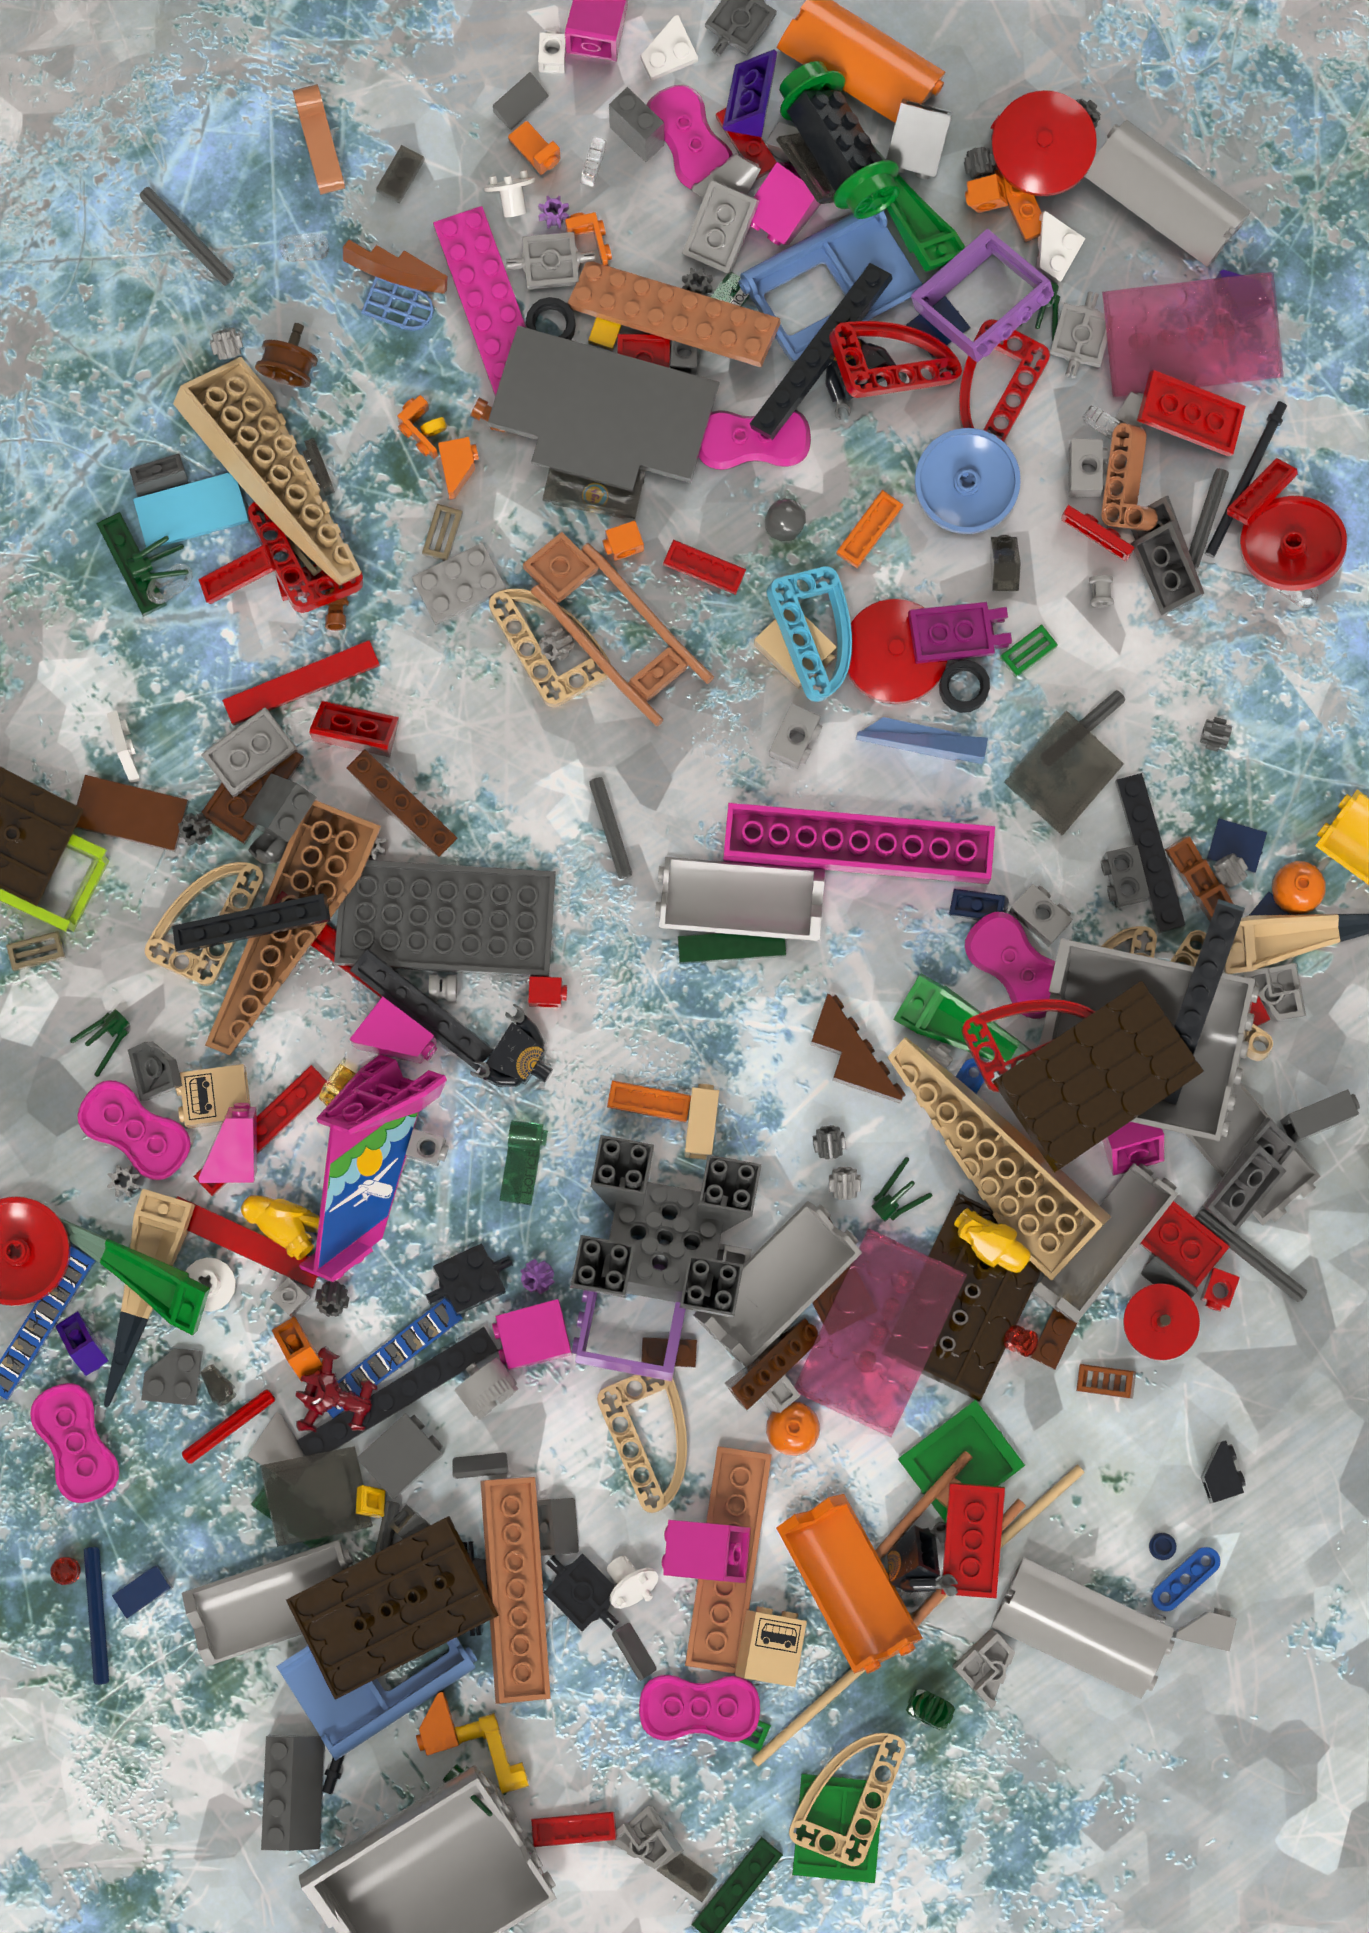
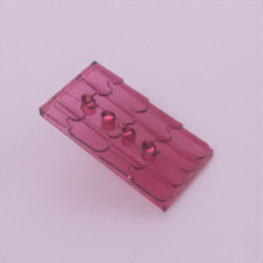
M1274 272L1102 292L1113 397L1128 396L1130 392L1144 394L1149 372L1153 370L1196 387L1284 377Z
M868 1228L859 1247L862 1254L851 1264L794 1387L800 1395L888 1437H892L967 1274Z

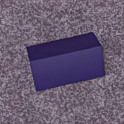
M775 49L735 65L723 123L725 131L762 137L777 58V51Z

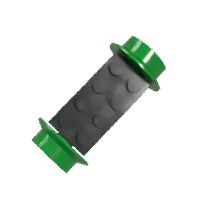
M820 61L804 64L792 71L780 85L779 91L784 98L780 107V113L784 119L793 121L834 189L833 201L836 207L850 209L857 219L872 217L888 208L899 196L900 189L895 182L899 173V167L895 161L883 160L878 155L871 143L870 137L864 132L857 116L850 109L845 96L841 93L845 85L843 74L838 71H828L824 63Z

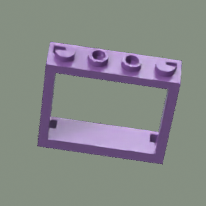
M986 229L910 296L915 310L978 363L983 357L990 355L1001 341L1008 339L1017 327L1027 322L1032 314L1041 306L1048 304L1054 293L1051 281L989 229ZM993 254L1032 286L1034 290L977 340L972 342L932 306Z
M660 1264L653 1266L657 1270L666 1269L665 1266ZM584 1290L582 1302L586 1303L585 1312L579 1311L577 1328H581L580 1337H574L571 1352L576 1354L575 1363L672 1381L686 1310L679 1308L680 1302L675 1303L664 1365L659 1366L586 1352L598 1293Z

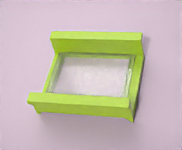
M72 834L37 906L1 887L0 901L65 932L67 929L74 932L109 863L105 856L107 850Z

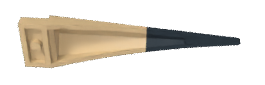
M1369 914L1246 916L1241 918L1224 967V972L1233 974L1254 971L1316 949L1369 934Z
M142 1189L134 1213L130 1248L173 1266L188 1233L187 1228L195 1205ZM126 1284L104 1400L105 1407L110 1406L153 1311V1308Z

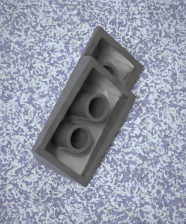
M1165 496L1146 506L1153 508L1158 515L1157 524L1153 529L1149 531L1131 529L1135 538L1131 545L1135 547L1134 553L1161 615L1196 602L1204 595L1169 496Z
M1265 1118L1202 1207L1235 1233L1285 1174L1286 1170L1281 1165L1297 1147V1144L1271 1119Z

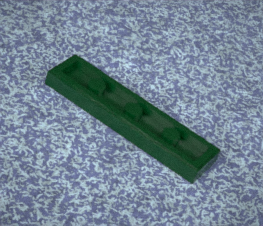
M118 512L96 523L143 617L166 606L167 604L154 579L142 582L141 578L133 579L126 560L133 558L132 555L140 551L121 513Z
M725 933L678 936L679 964L786 957L785 938Z
M761 1836L691 1925L700 1933H721L783 1854Z

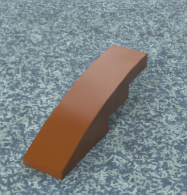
M348 240L343 246V261L370 275L417 290L445 294L447 291L448 276L406 251H403L399 257H396L378 245L371 252L351 240Z
M1186 835L1165 849L1177 872L1210 922L1218 899L1234 904L1223 884L1218 882L1207 861L1201 857L1190 836Z

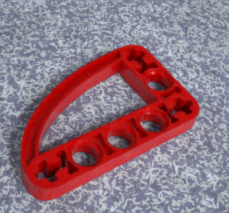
M990 319L985 321L981 325L974 341L986 332L985 329L988 330L994 325L997 320ZM1016 330L1013 331L1008 339L1003 341V345L999 343L994 348L1020 362L983 429L986 432L990 430L991 432L989 433L997 435L1003 442H1005L1050 357V352L1045 345ZM1015 338L1021 342L1022 347L1017 351H1013L1008 348L1007 342ZM1041 352L1042 359L1037 361L1035 368L1030 367L1034 358L1032 354ZM970 356L966 360L959 392L961 428H974L970 414V389L977 362ZM1021 373H1029L1033 378L1032 383L1029 385L1021 384L1018 380V376ZM1009 395H1017L1021 403L1017 407H1010L1006 403V398ZM997 417H1004L1008 421V426L1005 429H998L993 421Z
M854 321L838 324L829 335L845 388L855 398L948 385L954 383L962 373V366L958 358L947 345L932 335L912 327L889 322ZM839 333H841L842 336H846L847 339L845 340L844 337H840ZM857 336L884 337L904 341L928 351L937 359L868 369ZM845 356H853L856 360V366L849 365ZM945 368H946L947 370H949V371L942 372V373L940 374V372L943 371ZM921 369L928 370L932 375V379H925L921 374ZM899 372L908 375L909 383H904L900 380ZM877 375L885 378L887 381L886 387L878 384L876 381ZM855 381H857L858 384H864L867 381L868 383L861 388L860 385L855 384Z
M256 502L249 506V521L261 545L269 546L277 569L274 572L295 611L300 613L309 612L354 594L363 587L362 572L359 576L353 578L356 581L355 583L351 584L348 581L342 584V589H339L338 583L328 574L308 582L284 532L267 516ZM257 511L264 513L266 523L262 524L260 516L256 515ZM269 530L278 533L277 538L274 540H267L263 535ZM281 551L289 555L287 560L282 562L274 559V555ZM289 573H296L299 576L298 581L294 583H289L284 578ZM326 584L334 587V591L328 595L322 594L319 589ZM300 589L303 598H307L306 603L298 600L297 590Z
M1057 999L1016 1002L969 1018L962 1026V1035L986 1085L993 1092H999L991 1081L995 1077L994 1073L997 1072L999 1076L1008 1071L1005 1068L1006 1066H1010L1011 1069L1018 1061L1026 1059L1049 1042L1005 1062L987 1026L988 1023L1018 1014L1043 1011L1067 1013L1084 1020L1095 1011L1075 1002ZM970 1023H973L975 1026H981V1030L978 1032L981 1040L984 1037L988 1039L987 1042L979 1044L976 1048L973 1043L978 1041L975 1034L969 1035L968 1030L971 1028ZM989 1047L993 1050L994 1058L991 1062H984L980 1059L979 1051L981 1048Z

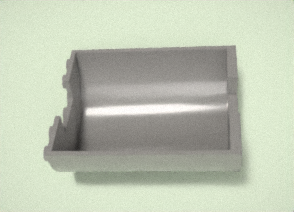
M1061 938L1049 988L1051 993L1050 999L1075 1002L1096 1012L1140 981H1143L1149 993L1152 994L1163 1010L1164 1015L1167 1016L1174 1027L1195 967ZM1222 973L1194 1053L1195 1060L1200 1064L1204 1072L1182 1087L1176 1105L1161 1100L1130 1122L1220 1141L1221 1137H1227L1230 1121H1226L1228 1111H1234L1237 1095L1233 1094L1234 1086H1240L1243 1069L1239 1068L1240 1059H1246L1249 1042L1244 1041L1246 1031H1251L1254 1021V1014L1250 1013L1252 1002H1257L1260 987L1255 986V979ZM1047 1011L1040 1044L1037 1047L1057 1038L1083 1019L1067 1013Z
M475 1765L299 1875L302 1890L329 1928L333 1926L337 1933H503L557 1899L552 1890L556 1884L548 1871L543 1873L541 1869L543 1864L535 1853L536 1849L528 1837L524 1839L521 1833L524 1831L517 1821V1816L509 1803L506 1804L503 1799L504 1796L496 1783L493 1784L491 1779L487 1778L483 1771H480ZM476 1795L492 1811L493 1815L489 1817L470 1797Z

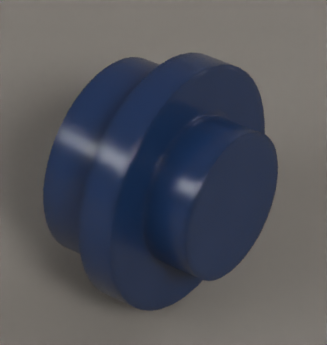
M1158 1533L1150 1539L1149 1551L1154 1558L1168 1560L1176 1552V1542L1171 1535Z

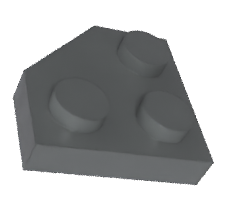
M153 1041L144 1042L128 1049L140 1101L153 1099L182 1086L176 1059Z
M174 1348L144 1373L141 1400L197 1406L203 1352Z

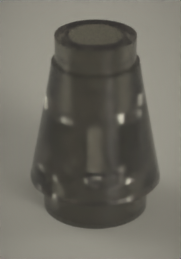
M214 1364L207 1366L200 1372L213 1403L216 1402L218 1406H223L236 1397L235 1386Z

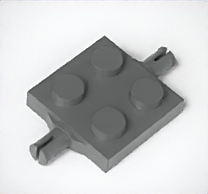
M721 0L705 23V28L719 37V41L712 48V52L714 54L717 53V56L720 57L726 47L730 45L748 55L776 16L777 11L767 5L764 0Z

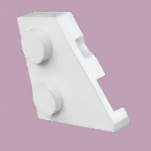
M678 15L671 19L641 54V61L651 81L698 62V56Z
M1044 211L1039 217V221H1041V236L1038 237L1039 255L1037 256L1036 269L1058 284L1065 276L1085 238Z
M117 710L107 713L116 750L130 784L140 781L133 758L136 751L132 740L127 739V735L131 734L126 719H120Z

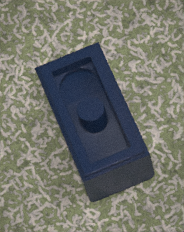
M954 889L949 915L979 921L984 916L993 912L1007 913L1009 899L1005 895Z
M155 1565L116 1592L112 1597L126 1619H128L173 1587L159 1565Z

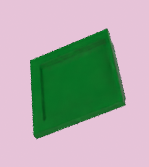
M976 1400L898 1458V1461L920 1488L922 1494H925L964 1451H967L973 1458L955 1477V1479L963 1484L999 1486L1025 1466L1003 1437L1002 1432L997 1429ZM935 1498L931 1504L946 1523L947 1508Z
M801 1774L798 1807L817 1775ZM843 1776L831 1777L816 1798L806 1820L846 1836L866 1780L845 1778ZM870 1792L865 1797V1803L869 1808H876L881 1803V1797L876 1792ZM881 1817L867 1855L860 1865L850 1866L795 1844L792 1875L875 1883ZM864 1818L859 1819L855 1824L857 1833L867 1834L871 1830L870 1821ZM802 1824L800 1828H796V1839L801 1840L802 1837H808L812 1839L809 1845L814 1846L815 1837L820 1830L814 1829V1834L806 1831V1825ZM828 1834L822 1836L819 1841L821 1849L825 1851L833 1849L835 1846L834 1837ZM851 1834L849 1840H855L853 1848H847L845 1853L849 1855L848 1860L853 1861L854 1857L859 1858L861 1856V1853L857 1851L859 1843L865 1845L867 1840L858 1839Z

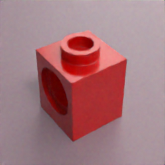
M529 976V1007L561 1008L562 1001H567V985H562V978Z
M1214 1267L1209 1273L1200 1300L1206 1302L1205 1307L1221 1312L1222 1308H1229L1240 1277ZM1215 1284L1224 1286L1226 1293L1223 1298L1214 1296L1212 1289Z

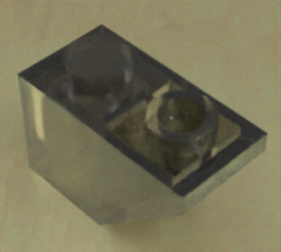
M1009 535L991 537L992 591H1019L1021 562L1017 537Z

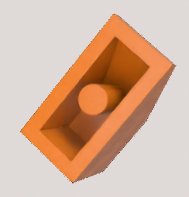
M469 437L438 443L450 500L457 497L474 472V460H479L476 444L471 445Z
M295 1316L271 1330L286 1360L299 1379L301 1375L314 1374L317 1370H321L322 1361Z
M444 1691L437 1693L419 1727L420 1734L416 1735L420 1751L425 1750L427 1756L460 1745Z

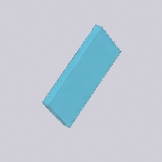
M230 473L133 499L146 548L164 536H168L169 540L159 547L249 523L239 484Z

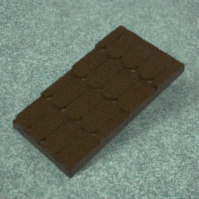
M0 766V887L37 906L84 809Z
M1140 981L992 1082L1055 1173L1203 1073L1204 1070L1195 1060V1057L1180 1038V1035L1167 1016L1164 1015L1163 1010L1152 994L1149 993L1143 981Z
M958 1193L882 1355L892 1360L894 1359L896 1362L980 1402L1042 1271L1030 1260L1019 1273L1008 1271L998 1264L995 1267H991L981 1261L973 1251L972 1245L959 1237V1228L954 1223L966 1208L975 1211L981 1217L995 1224H998V1222L992 1215L994 1213L991 1208Z
M450 1516L286 1599L335 1700L499 1616L469 1554H467V1550L457 1530L454 1528L455 1526Z

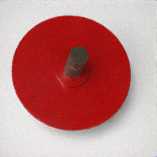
M1153 1284L1139 1290L1129 1300L1124 1312L1123 1326L1128 1341L1140 1354L1154 1360H1170L1181 1356L1194 1344L1199 1333L1200 1318L1194 1301L1183 1290L1169 1284Z

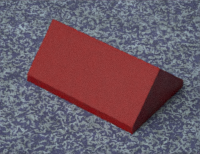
M321 701L309 733L312 740L358 751L365 749L372 754L390 757L399 717Z

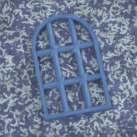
M375 277L361 312L363 315L397 326L400 329L415 331L429 324L433 317L434 309L431 299L422 291ZM381 280L394 285L392 292L375 287L377 281ZM400 287L414 292L413 298L407 299L396 295L397 288ZM373 291L389 296L387 304L384 303L383 305L370 300ZM418 294L426 298L430 306L416 302ZM398 299L409 303L408 311L402 312L391 308L392 300ZM368 304L384 309L382 317L367 312ZM417 306L430 311L428 319L425 320L411 315L413 307L416 308ZM393 312L404 316L403 323L400 324L386 319L387 313ZM408 319L422 323L414 327L406 326Z

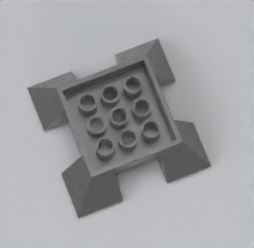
M600 1135L590 1187L614 1212L609 1240L580 1235L570 1288L624 1298L627 1294H633L665 1301L680 1302L679 1308L734 1318L743 1264L716 1259L721 1233L753 1215L761 1164L708 1155L701 1191L648 1182L654 1149L653 1144ZM671 1215L675 1219L667 1220L663 1216ZM640 1235L643 1237V1239L635 1240L632 1238V1236ZM667 1240L670 1244L662 1245L658 1241ZM694 1245L697 1249L689 1250L685 1246ZM660 1264L665 1266L666 1269L657 1270L653 1266Z

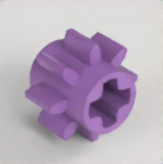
M546 196L547 201L545 204L538 205L539 210L543 212L538 215L539 221L545 220L547 229L551 226H557L561 229L563 220L569 218V215L565 213L569 210V204H562L561 196H558L556 199ZM554 209V211L558 214L554 215L552 212H550V210Z
M533 1259L526 1263V1267L520 1271L522 1273L521 1282L531 1293L537 1290L539 1294H542L549 1290V1286L555 1282L553 1280L554 1271L544 1260L538 1263L536 1259Z

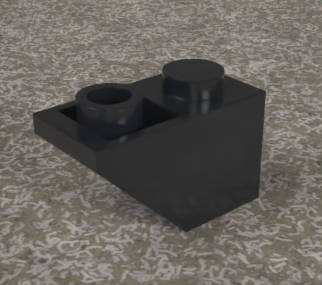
M1226 1440L1216 1444L1200 1477L1209 1504L1244 1493L1243 1487L1246 1486L1241 1470L1237 1471L1234 1461L1237 1460L1235 1450L1232 1444H1227Z

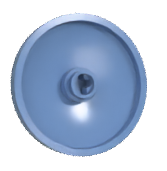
M974 428L955 429L937 437L922 453L915 473L916 496L925 514L938 526L959 534L984 532L1002 522L1016 503L1021 482L1019 466L1010 448L997 436Z

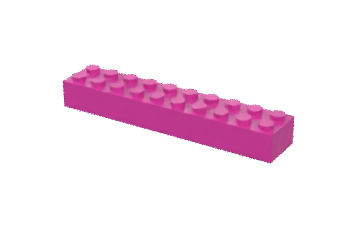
M728 803L723 861L989 884L992 875L995 826Z

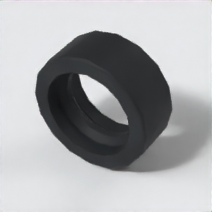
M548 297L538 300L531 306L527 312L526 328L536 330L535 323L538 315L543 311L556 310L562 313L566 320V328L558 337L568 340L573 338L576 327L573 310L566 302L559 298Z
M959 660L950 664L943 672L939 683V693L944 704L951 710L960 713L972 712L980 708L986 701L990 690V678L986 670L980 664L970 660ZM967 671L973 673L978 678L980 691L974 699L960 701L952 696L949 690V682L956 673Z

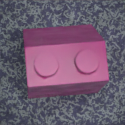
M573 0L565 29L566 53L617 62L628 0Z
M776 162L753 197L760 200L750 226L757 231L763 229L769 234L767 238L778 246L781 243L783 245H790L830 192L790 163Z
M384 997L379 1000L350 1038L351 1043L358 1050L420 1064L424 1059L429 1061L438 1049L435 1047L437 1041L432 1033Z
M235 1103L234 1107L228 1108L203 1164L199 1183H254L257 1173L256 1107H250L249 1103Z
M1129 1122L1102 1140L1113 1176L1127 1172L1133 1163L1137 1166L1140 1163L1149 1166L1164 1162V1133L1161 1128Z
M559 1299L497 1315V1322L492 1323L495 1339L501 1338L503 1349L498 1350L500 1361L503 1365H507L508 1370L572 1355Z
M668 1520V1526L664 1532L666 1550L662 1557L663 1575L746 1583L751 1528Z

